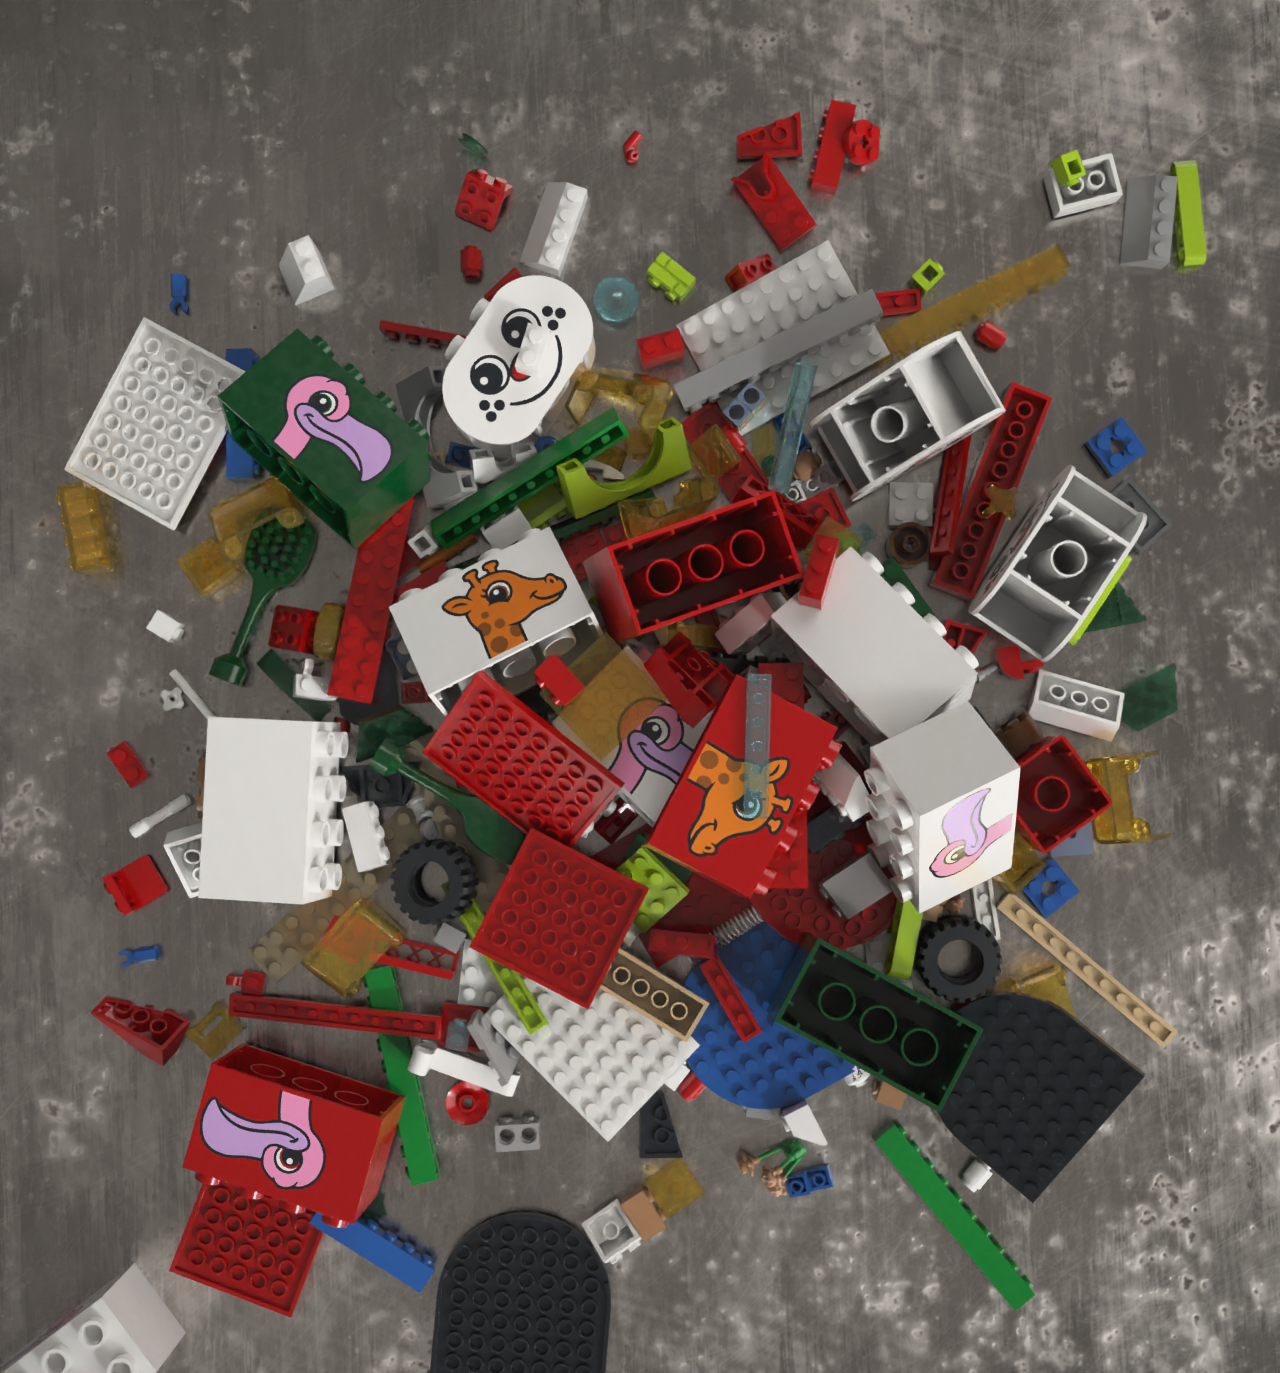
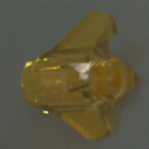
M991 485L986 489L991 497L990 506L982 512L986 519L995 512H1004L1010 521L1017 516L1014 505L1016 495L1019 492L1014 486L1010 489H1000Z

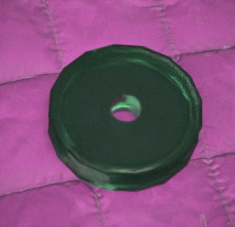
M462 133L463 138L458 139L460 144L476 157L485 159L483 155L488 154L486 148L473 137Z

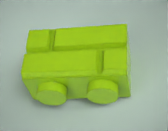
M663 251L646 271L647 281L653 287H661L668 299L671 301L676 299L679 303L696 283V278Z

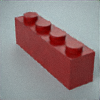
M831 99L830 106H825L822 119L826 120L825 127L820 126L817 139L821 140L820 148H815L813 161H816L815 169H810L808 181L811 182L810 189L835 195L845 157L843 135L846 128L850 127L853 122L857 105Z

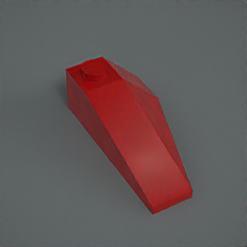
M105 997L91 1011L94 1017L145 1057L162 1066L177 1052L190 1025V1020L174 1011L166 1009L165 1011L154 1010L152 1006L147 1005L145 1007L135 1006L131 1002Z

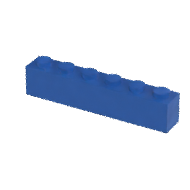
M252 348L226 349V361L244 371L250 369L260 360L259 355ZM227 430L226 478L231 481H257V475H260L261 472L260 464L231 439L229 430Z
M314 1211L311 1215L309 1222L311 1225L419 1293L435 1271L434 1260L429 1255L424 1253L421 1255L415 1251L416 1249L408 1242L402 1243L394 1233L388 1230L385 1232L380 1229L379 1225L372 1219L366 1220L360 1216L354 1224L348 1223L347 1227L337 1228L325 1224L321 1220V1213Z

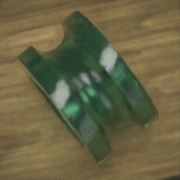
M770 455L761 462V467L767 477H776L781 473L782 466L778 457ZM768 465H775V468H768Z

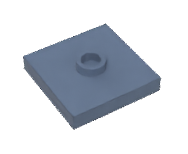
M1092 821L1049 851V856L1094 854Z

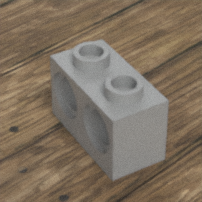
M526 1115L517 1120H512V1117L499 1118V1121H496L494 1125L496 1152L540 1149L539 1118H534L533 1115ZM508 1129L512 1132L513 1136L505 1138L502 1136L501 1131ZM523 1129H533L534 1135L530 1137L525 1136Z

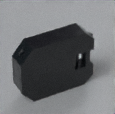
M383 648L372 705L339 699L340 715L348 723H353L354 725L388 723L401 710L398 669L386 648Z

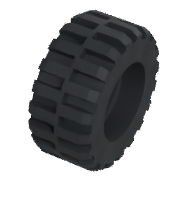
M435 839L413 844L409 847V850H404L400 854L401 859L396 860L394 864L396 871L391 872V879H394L391 891H395L396 897H393L396 904L400 903L401 907L399 909L403 914L409 913V919L413 921L419 920V923L424 925H437L460 917L465 913L466 909L471 907L473 904L471 899L476 898L478 892L474 888L479 885V878H475V873L478 872L476 866L472 867L471 862L473 859L470 854H464L465 849L463 847H455V842L450 840ZM430 861L438 863L448 876V893L441 902L430 899L425 894L421 885L422 870Z
M948 915L942 921L940 918L937 919V922L932 927L928 925L925 928L926 933L920 935L918 939L919 946L916 947V965L925 985L938 997L943 996L945 1000L950 1002L956 999L958 1003H965V999L977 1000V995L982 994L984 996L988 993L987 988L989 986H995L997 983L995 978L1001 974V949L993 934L984 924H980L978 920L972 917L970 919L966 918L965 915H958V917ZM954 940H967L978 950L979 959L977 965L970 973L964 976L954 977L946 975L938 964V955L941 949Z

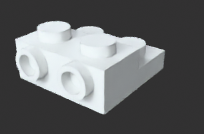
M616 1199L581 1223L604 1263L610 1261L611 1264H614L623 1257L622 1252L627 1249L631 1252L641 1245L639 1241L642 1238L622 1209L619 1199Z

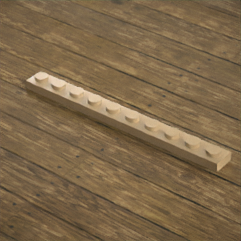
M1008 891L996 905L1000 912L1161 1047L1165 1048L1178 1032L1014 893Z

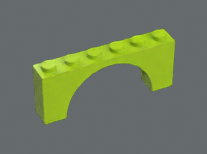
M673 416L653 424L654 441L648 458L634 474L624 480L611 483L593 480L589 478L585 467L576 458L557 465L556 469L567 510L575 519L583 518L596 510L604 509L610 504L625 500L635 493L643 492L649 487L662 484L665 480L680 476L684 472L691 470L682 424Z

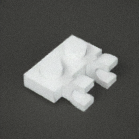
M304 659V662H300L301 672L294 675L293 697L336 702L337 698L327 695L334 662H325V665H321V677L311 676L314 667L313 659Z

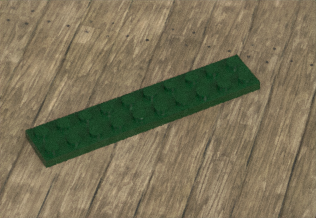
M649 487L643 492L627 497L625 500L617 501L604 509L596 510L586 517L578 519L571 517L551 525L550 528L556 540L564 541L572 537L571 533L576 531L583 533L592 529L591 525L600 522V525L612 521V517L615 515L625 516L632 513V509L635 507L645 508L653 504L652 500H655L656 497L654 491ZM480 555L453 565L450 569L459 568L463 570L477 563Z

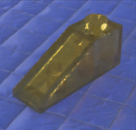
M676 622L667 626V643L678 632H681L692 641L691 644L696 649L725 650L715 636L720 627Z

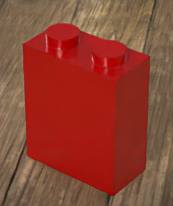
M679 328L636 340V352L642 372L682 362L684 359L685 349Z

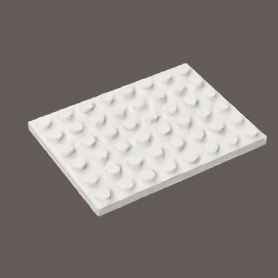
M827 240L676 326L679 328L680 334L700 371H703L858 296L830 242ZM867 324L860 328V332L852 336L846 334L840 337L841 340L834 345H823L820 347L821 350L813 355L807 353L800 357V361L792 365L786 363L780 366L781 370L774 374L766 373L761 375V379L753 384L767 396V402L741 432L739 430L740 435L743 436L889 356L890 352L875 325L869 327ZM749 382L741 385L742 388L730 394L728 391L721 395L722 398L717 402L722 411ZM754 388L747 389L744 393L745 401L750 404L756 403L759 399V392ZM733 405L729 409V415L732 419L739 420L744 416V409L740 405Z
M143 317L64 470L164 526L175 530L228 430L217 396L246 371Z
M523 975V980L549 1021V1024L534 1034L529 1035L505 994L484 1015L489 1018L491 1024L607 1142L700 1046L692 1036L685 1042L600 988L589 1009H586Z

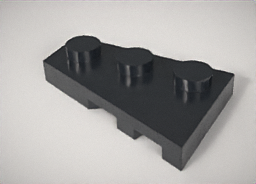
M656 1091L640 1108V1159L683 1158L662 1091Z

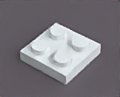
M890 482L888 526H899L906 522H916L923 527H932L933 483Z

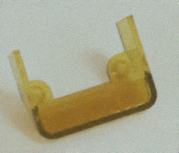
M601 367L585 371L578 376L564 406L574 422L580 425L596 389L633 396L637 403L645 405L637 423L646 439L652 441L672 397L673 388L666 379L610 367Z
M1158 750L1088 759L1085 762V765L1112 800V805L1092 820L1093 835L1098 843L1103 845L1149 843L1171 837L1170 833L1151 834L1148 821L1142 817L1133 816L1127 775L1136 774L1140 770V758L1159 755Z

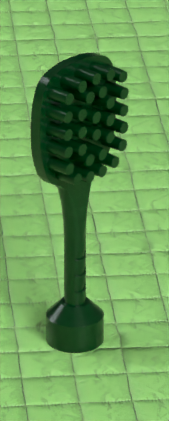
M268 509L261 512L251 530L244 553L245 569L253 579L249 605L229 654L226 653L214 659L208 673L209 675L242 687L248 670L241 658L262 608L276 589L291 586L302 576L313 555L317 541V531L314 525L307 519L281 509Z
M386 737L368 768L382 776L399 772L445 800L462 816L464 823L463 831L476 848L501 863L512 865L527 835L476 795L453 789L404 761L405 757L402 746Z

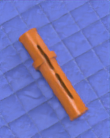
M471 533L449 548L445 549L442 547L434 554L417 564L416 567L423 574L455 554L459 555L462 553L461 550L477 541V539Z

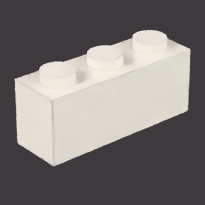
M365 801L343 808L342 812L358 872H366L390 865V852L385 846V833L379 823V810L374 801Z

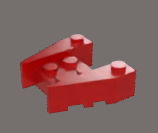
M678 632L663 648L660 646L643 665L672 707L681 716L682 721L693 729L718 704L725 688L736 675L720 661L716 664L709 659L710 654L704 649L700 652L691 644L692 641Z

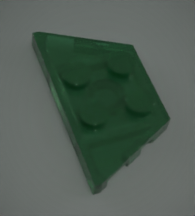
M1118 582L1084 633L1147 620L1135 607L1134 601L1126 595L1124 588Z
M1171 663L1119 691L1125 693L1121 721L1140 731L1178 711L1175 663Z
M401 705L359 719L356 741L357 749L355 752L356 762L374 757L386 737L404 746L421 736L432 733L434 729L431 725L427 726L422 723L418 716L409 713Z

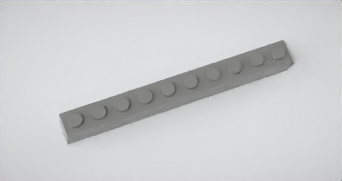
M870 289L673 386L685 412L689 410L691 413L701 409L702 404L708 401L713 403L722 398L721 395L728 391L731 394L742 388L741 385L747 382L755 383L759 381L761 375L766 373L774 374L781 370L780 366L786 363L792 365L800 361V357L807 353L813 355L821 350L820 347L823 345H834L841 340L840 337L846 334L852 336L860 332V328L867 324L870 327L881 321L880 318L883 317V310L873 289Z

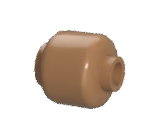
M805 449L791 458L789 467L796 479L799 478L802 481H806L814 477V472L823 463L817 452L813 454L810 449Z

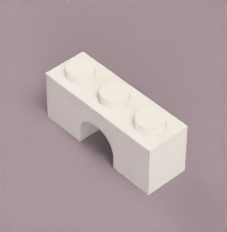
M533 442L512 444L511 456L501 462L494 460L490 447L469 450L470 470H472L475 483L485 484L500 478L537 455V450Z

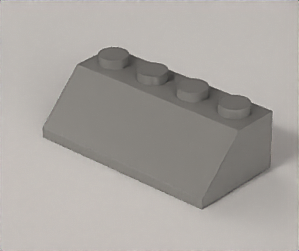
M1151 175L1128 179L1119 265L1162 269L1170 262L1178 177Z

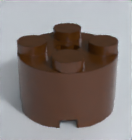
M903 523L889 534L886 541L887 555L889 558L893 556L900 567H915L929 557L932 535L919 523ZM905 543H913L914 546L909 549V547L905 546Z
M1025 709L1017 713L1012 721L1009 718L999 725L1000 728L993 732L1013 759L1029 750L1028 747L1033 742L1036 744L1044 736L1040 727Z

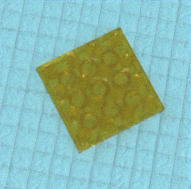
M606 632L567 667L585 687V690L564 708L561 704L557 707L549 698L551 693L546 687L539 693L544 701L601 761L667 700L663 692Z

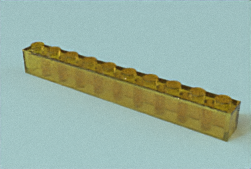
M1057 244L878 331L890 355L874 363V365L879 363L885 365L891 362L893 356L899 353L903 356L913 350L912 347L918 344L924 346L932 341L931 338L936 335L942 337L950 333L951 328L957 325L961 328L971 322L970 319L975 316L979 319L989 314V310L994 307L1000 309L1009 304L1008 300L1012 298L1018 300L1028 295L1027 291L1033 288L1037 291L1045 287L1049 280L1054 279L1058 281L1067 275L1066 272L1071 265L1061 245Z

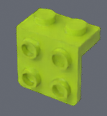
M553 483L517 505L532 529L538 528L543 530L549 527V523L557 518L559 520L568 514L565 499H563Z

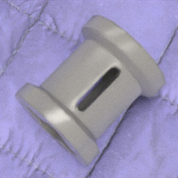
M422 795L411 799L406 804V807L411 809L415 815L417 824H420L425 819H429L434 814L425 805Z

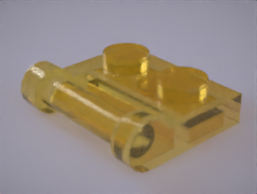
M218 1001L212 1005V1009L193 1028L190 1027L185 1032L187 1037L194 1041L211 1060L220 1054L245 1029L234 1016H228L229 1011ZM220 1015L223 1020L203 1038L199 1033Z

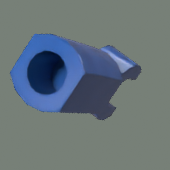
M184 274L171 275V297L173 300L170 303V310L173 313H176L177 305H182L184 313L188 311V306L184 302L186 298V275Z
M157 945L137 948L133 952L126 949L118 953L128 957L127 962L120 964L121 967H127L133 962L138 964L159 960L160 957Z

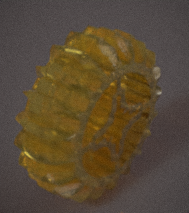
M326 602L319 611L313 638L315 657L327 661L335 660L345 606L334 602Z

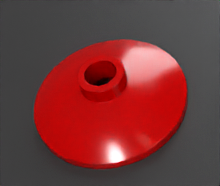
M466 1081L453 1086L446 1097L448 1115L453 1121L461 1125H474L480 1122L489 1109V1097L485 1089ZM466 1098H470L472 1100V1104L467 1105L465 1104L464 1100Z

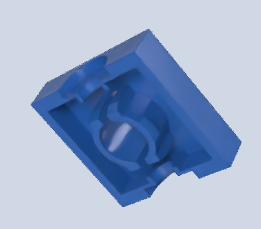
M1123 417L1118 418L1084 443L1110 478L1147 452ZM1112 441L1120 444L1121 451L1119 454L1111 451L1110 443Z
M1049 857L1017 883L1044 918L1049 917L1080 892L1053 857ZM1046 881L1054 882V888L1049 894L1042 893V885Z

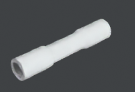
M184 793L169 802L162 809L129 827L130 833L134 838H137L172 814H176L192 804L189 796Z

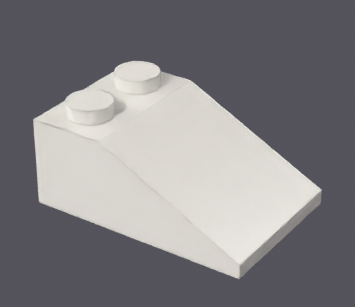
M202 822L167 832L163 844L189 898L198 896Z

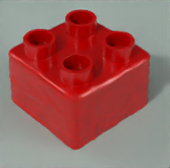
M1063 735L1045 737L1014 759L1020 766L1015 829L1025 842L1035 850L1042 853L1051 851L1112 805L1109 795Z

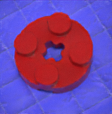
M862 119L853 121L851 126L847 127L844 131L843 148L845 153H849L851 157L849 160L853 164L865 165L878 159L880 136L878 126H873L870 121Z

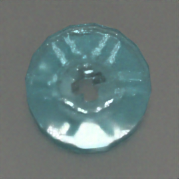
M610 276L602 280L596 287L594 293L595 312L604 322L612 325L625 324L637 312L639 303L638 291L633 282L626 277ZM612 298H620V303H613Z

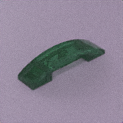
M272 648L256 663L286 695L317 722H320L334 708L328 701L293 697L294 675L297 673Z

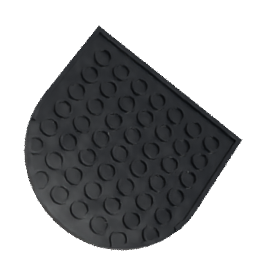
M994 993L965 1004L954 1012L984 1030L943 1109L938 1114L949 1131L964 1146L1029 1201L1034 1203L1145 1077V1073L1072 1014L1055 1003L1025 993Z
M533 1212L501 1215L487 1220L470 1231L451 1252L439 1280L430 1373H605L611 1314V1290L607 1271L593 1245L578 1230L564 1221Z

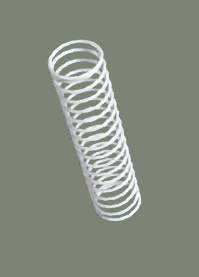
M751 905V907H752L754 913L756 914V916L758 917L759 922L754 918V916H753V914L751 913L750 909L747 908L749 914L751 915V917H752L753 920H754L755 925L750 921V919L748 918L746 912L743 911V914L745 915V917L747 918V920H748L749 923H750V926H751V928H750V927L745 923L743 917H742L741 914L739 913L738 915H739V917L741 918V920L743 921V923L745 924L746 930L741 926V924H740L739 920L737 919V917L734 916L736 922H737V923L739 924V926L741 927L742 933L737 929V927H736L735 923L733 922V920L730 919L732 925L734 926V928L736 929V931H737V933H738V936L733 932L731 926H730L729 923L726 921V925L728 926V928H729L730 931L732 932L734 938H732V937L729 935V933H728L727 929L725 928V926H724L723 924H721L722 928L724 929V931L726 932V934H727L728 937H729V941L725 938V936H724V934L722 933L721 929H720L719 927H717L719 933L722 935V937L724 938V941H725V944H724V943L719 939L720 944L722 943L723 945H726L727 942H731V939H732V940H735V936H736V937H739V933H740V934H743V933H744L743 930H744L745 932H747V931H748V928H749V929H752V925H753V926H756V922H757L758 924H760V922H763V918L761 917V915H760L759 913H757V910L754 908L753 905ZM713 929L714 934L718 936L717 932ZM687 957L693 965L697 963V960L701 961V958L700 960L695 958L694 961L693 957Z

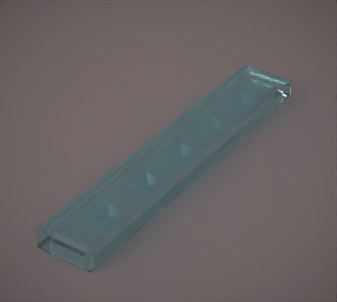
M796 360L768 490H774L783 494H789L817 371L816 365Z
M747 674L743 818L768 819L772 674Z

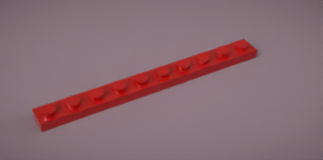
M234 992L230 994L228 1016L436 1040L441 1038L442 1016Z

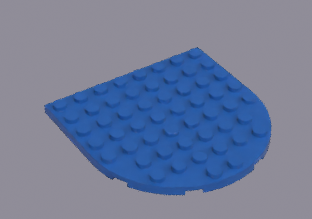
M763 920L760 924L756 923V926H752V929L748 928L747 932L739 933V937L735 936V940L731 939V942H727L726 945L722 944V948L718 949V956L762 1032L743 1043L699 967L700 964L708 959L701 958V961L695 965L688 975L684 986L708 1000L710 1004L691 1034L700 1046L691 1054L687 1062L699 1080L721 1098L743 1107L776 1109L807 1099L855 1072V1070H852L855 1065L775 1022L766 1012L801 945L786 939Z

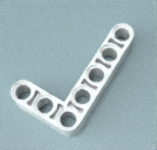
M420 1039L413 1050L407 1070L417 1075L425 1076L429 1069H433L509 1097L513 1096L520 1078V1074L513 1071L508 1084L501 1087L498 1082L500 1077L495 1068H490L487 1063L488 1061L452 1048L437 1046L438 1043L430 1040Z

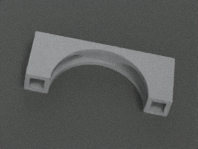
M427 366L395 385L405 422L410 418L417 420L429 435L426 447L432 456L428 462L430 481L423 487L428 508H442L455 500L477 492L472 470L452 471L445 467L433 453L435 451L430 436V420L434 405L443 393L444 366Z

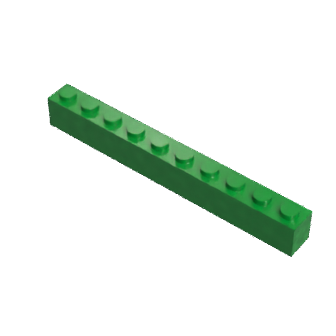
M614 407L610 408L432 519L430 523L433 535L445 549L449 548L559 480L556 469L557 465L576 458L583 465L630 436L624 421Z
M384 964L367 968L364 971L365 975H362L364 987H368L370 995L367 996L368 1007L403 1011L394 966ZM378 1033L379 1038L376 1040L379 1052L382 1051L384 1060H381L383 1073H387L388 1076L386 1088L389 1091L406 1096L396 1128L397 1136L401 1137L403 1144L400 1145L401 1156L406 1158L407 1162L405 1167L406 1178L411 1180L412 1186L438 1180L440 1172L417 1074L407 1070L413 1053L409 1036Z
M890 1120L872 1135L873 1140L1013 1310L1017 1311L1035 1295L1031 1289L1033 1286L1032 1282L1025 1274L1022 1277L1017 1272L1019 1269L1018 1265L1012 1258L1006 1259L1003 1255L1005 1250L999 1242L995 1241L993 1243L989 1238L991 1233L984 1224L980 1226L977 1224L975 1219L978 1217L970 1207L965 1209L962 1206L961 1202L964 1200L955 1190L951 1192L948 1189L947 1185H949V1182L941 1173L937 1175L933 1171L935 1165L927 1156L923 1158L919 1154L921 1148L914 1140L909 1142L905 1137L907 1131L900 1123L895 1125Z

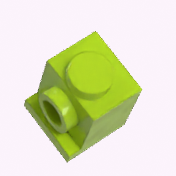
M1078 149L1048 162V165L1053 167L1059 186L1066 184L1067 188L1079 183L1078 178L1086 175Z
M929 258L911 276L908 283L914 289L919 288L920 295L924 297L945 273L938 262H933ZM924 275H928L930 277V281H928L924 277Z

